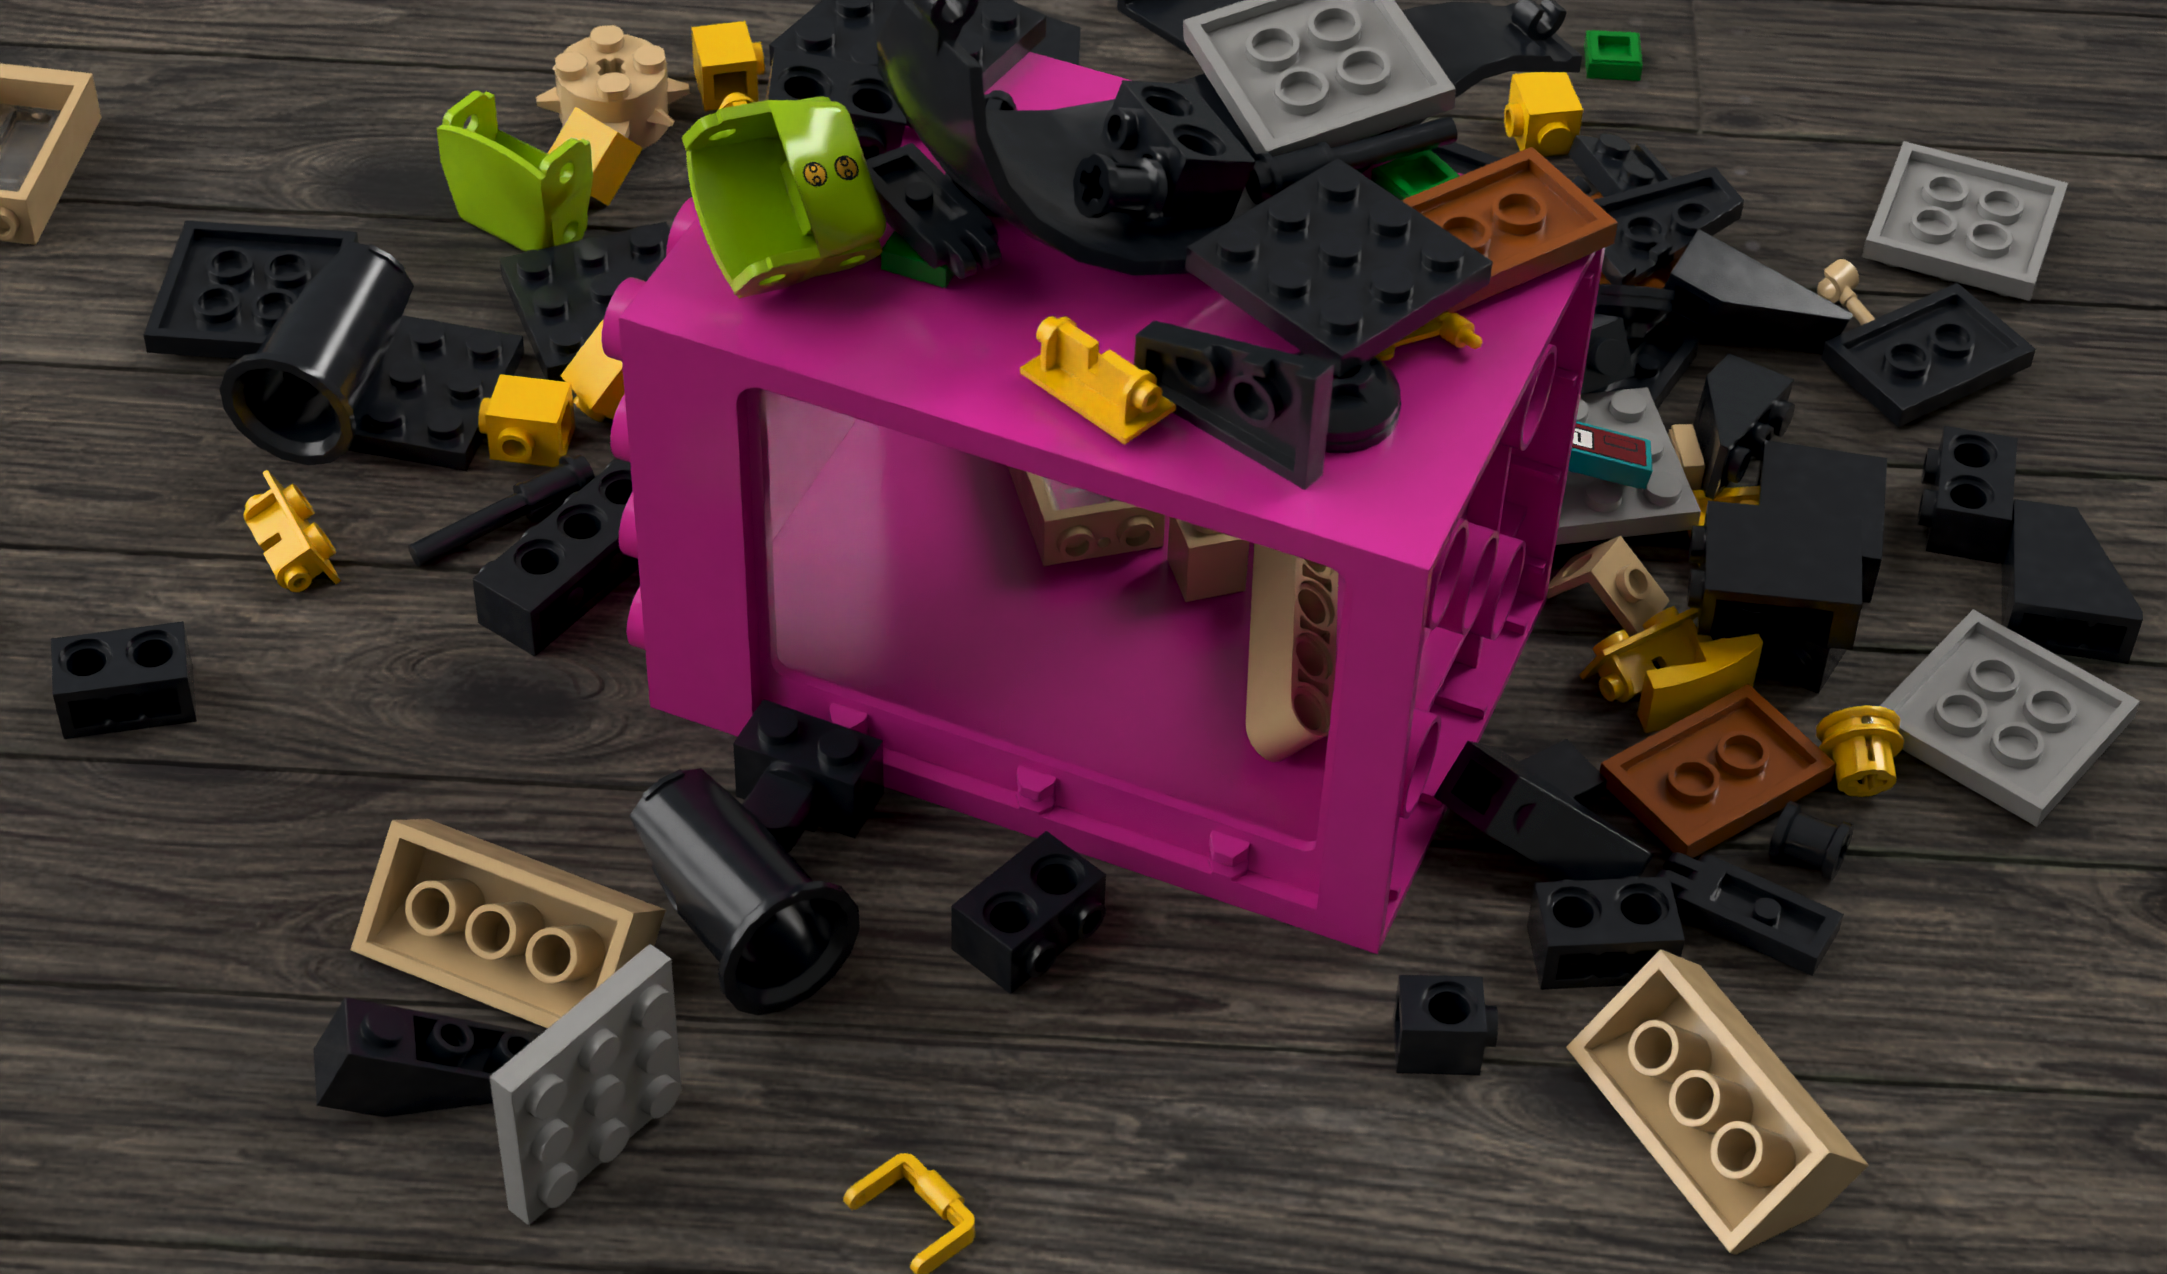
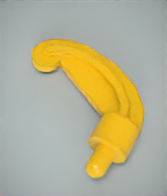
M1445 311L1375 357L1381 361L1390 360L1395 354L1394 347L1438 335L1457 348L1467 345L1473 349H1478L1482 346L1483 341L1479 335L1474 333L1475 327L1473 323L1457 313H1447Z

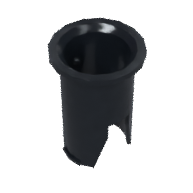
M349 242L305 286L296 302L283 310L257 353L244 355L227 368L219 389L223 409L237 430L258 448L282 460L304 465L331 463L347 453L357 431L353 411L375 376L382 358L392 343L414 288L412 281L405 271V267L391 254L372 244L365 245Z
M702 768L675 771L659 779L642 794V798L629 816L653 862L651 868L673 908L720 962L718 967L720 991L738 1011L758 1016L785 1011L813 996L836 975L851 954L860 930L859 907L842 886L822 880L813 881L759 819Z

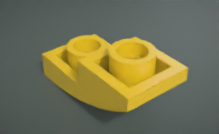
M1753 634L1698 643L1694 663L1647 670L1637 712L1645 733L1663 730L1747 684L1753 687L1763 645L1760 635Z

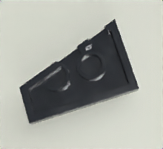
M1713 167L1594 199V202L1618 222L1615 242L1613 245L1605 248L1601 272L1611 284L1634 286L1682 256L1698 229L1713 236L1739 220L1744 205L1743 198L1719 170Z
M1155 320L1136 334L1134 366L1140 370H1148L1155 375L1156 385L1162 389V395L1176 404V410L1172 413L1304 490L1323 475L1334 364Z

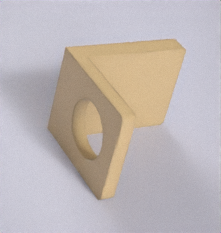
M1621 536L1572 556L1549 582L1547 598L1549 599L1588 582L1630 637L1644 631L1642 625L1648 619L1661 612L1669 603V598Z

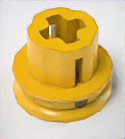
M1865 705L1849 707L1833 712L1816 726V737L1822 742L1819 748L1836 763L1835 774L1839 791L1845 792L1849 796H1873L1891 789L1896 784L1897 777L1893 757L1903 749L1904 738L1898 732L1900 717L1895 711L1882 706Z

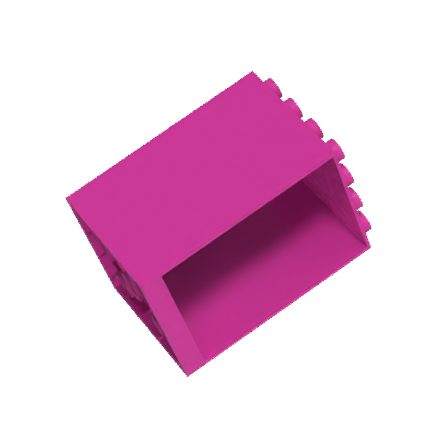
M1029 52L993 84L984 95L995 90H1001L1011 95L1017 110H1053L1115 99L1122 81L1132 80ZM905 126L901 147L913 143L945 175L944 169L924 145L914 129ZM1390 161L1372 165L1362 175L1371 180L1372 169ZM693 197L689 198L678 211L672 224L667 243L666 257L647 282L633 277L627 278L614 292L605 313L601 337L605 355L622 361L625 394L617 407L613 419L610 446L615 458L629 462L631 466L633 492L628 499L621 518L619 547L623 554L638 559L640 587L635 594L629 611L627 639L630 645L646 651L650 707L738 737L763 699L883 740L884 787L1034 838H1038L1045 831H1048L1075 852L1378 955L1448 808L1433 796L1466 742L1479 743L1547 599L1605 248L1454 312L1474 324V333L1479 335L1483 341L1482 346L1478 349H1473L1467 345L1457 348L1440 335L1394 347V357L1382 362L1394 373L1399 382L1401 412L1398 425L1385 440L1366 450L1351 453L1325 452L1323 475L1304 490L1174 413H1170L1124 445L1020 373V367L1041 354V343L1036 339V332L1042 321L1049 316H1054L1057 319L1069 317L1075 321L1077 328L1099 342L1100 354L1110 349L1133 365L1135 336L1154 320L1291 354L1300 351L1193 274L1133 276L1081 263L1029 237L1004 219L987 216L995 225L998 233L997 245L1002 256L1001 264L985 270L977 263V273L965 279H959L954 275L946 288L882 270L880 254L873 260L850 269L812 277L788 288L738 298L737 295H734L733 289L725 279L710 250L696 212ZM887 222L885 233L879 239L882 248L895 231ZM1352 370V371H1350L1349 373H1347L1346 375L1342 376L1341 378H1338L1337 376H1335V375L1333 374V378H1335V379L1350 378V377L1356 375V374H1357V371ZM1008 466L1042 476L1055 511L1112 502L1115 499L1165 515L1163 546L1043 566ZM1170 517L1249 541L1245 591L1185 602L1167 560ZM1254 543L1328 566L1338 572L1336 666L1329 734L1280 762H1271L1259 755L1251 745L1246 732Z

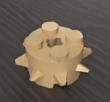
M608 25L594 28L590 33V37L569 46L555 58L556 65L552 69L555 71L556 87L537 96L536 101L538 107L559 113L563 127L574 108L577 107L644 149L657 142L668 130V126H673L674 121L668 116L669 104L690 94L689 84L668 78L664 49L652 45L647 40L626 35L617 26Z

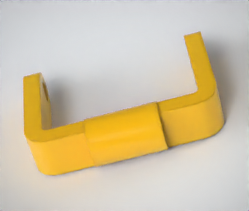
M901 1153L851 1186L846 1191L843 1201L851 1210H856L905 1177L914 1186V1191L943 1220H948L955 1227L912 1260L910 1269L915 1274H929L973 1242L975 1238V1218L972 1212L964 1205V1198L935 1170L929 1171L912 1154Z

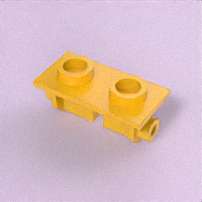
M1049 316L1042 321L1036 332V339L1041 343V354L1020 367L1022 375L1124 445L1176 410V404L1162 395V389L1156 385L1154 374L1148 370H1140L1110 349L1100 354L1099 342L1077 328L1075 321L1069 317L1057 319L1054 316Z
M268 470L264 471L263 475L271 489L264 494H257L249 498L245 504L243 517L258 545L265 551L263 554L278 584L292 592H301L307 589L312 579L323 571L335 584H338L341 580L329 560L331 556L336 554V550L318 524L314 522L310 525L307 520L315 514L312 506L294 483L284 488Z
M1672 606L1648 619L1642 625L1644 631L1629 637L1626 630H1621L1595 645L1592 650L1596 657L1579 676L1584 680L1599 673L1601 677L1599 688L1604 698L1608 701L1618 700L1624 703L1641 694L1645 672L1656 669L1652 662L1657 661L1661 668L1672 665L1692 664L1695 660L1698 643L1713 641V639L1708 635L1697 634V627L1693 620L1698 616V608H1690L1679 614L1676 607Z

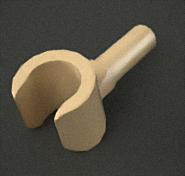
M1838 259L1825 268L1824 275L1826 278L1818 283V295L1832 303L1839 301L1853 314L1861 325L1875 320L1853 291L1859 284V274L1856 268L1845 259Z

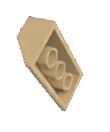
M430 819L392 820L350 950L549 1028L649 944L655 946L666 910Z
M1660 949L1566 1047L1729 1253L1739 1254L1818 1216L1869 1166L1701 965Z

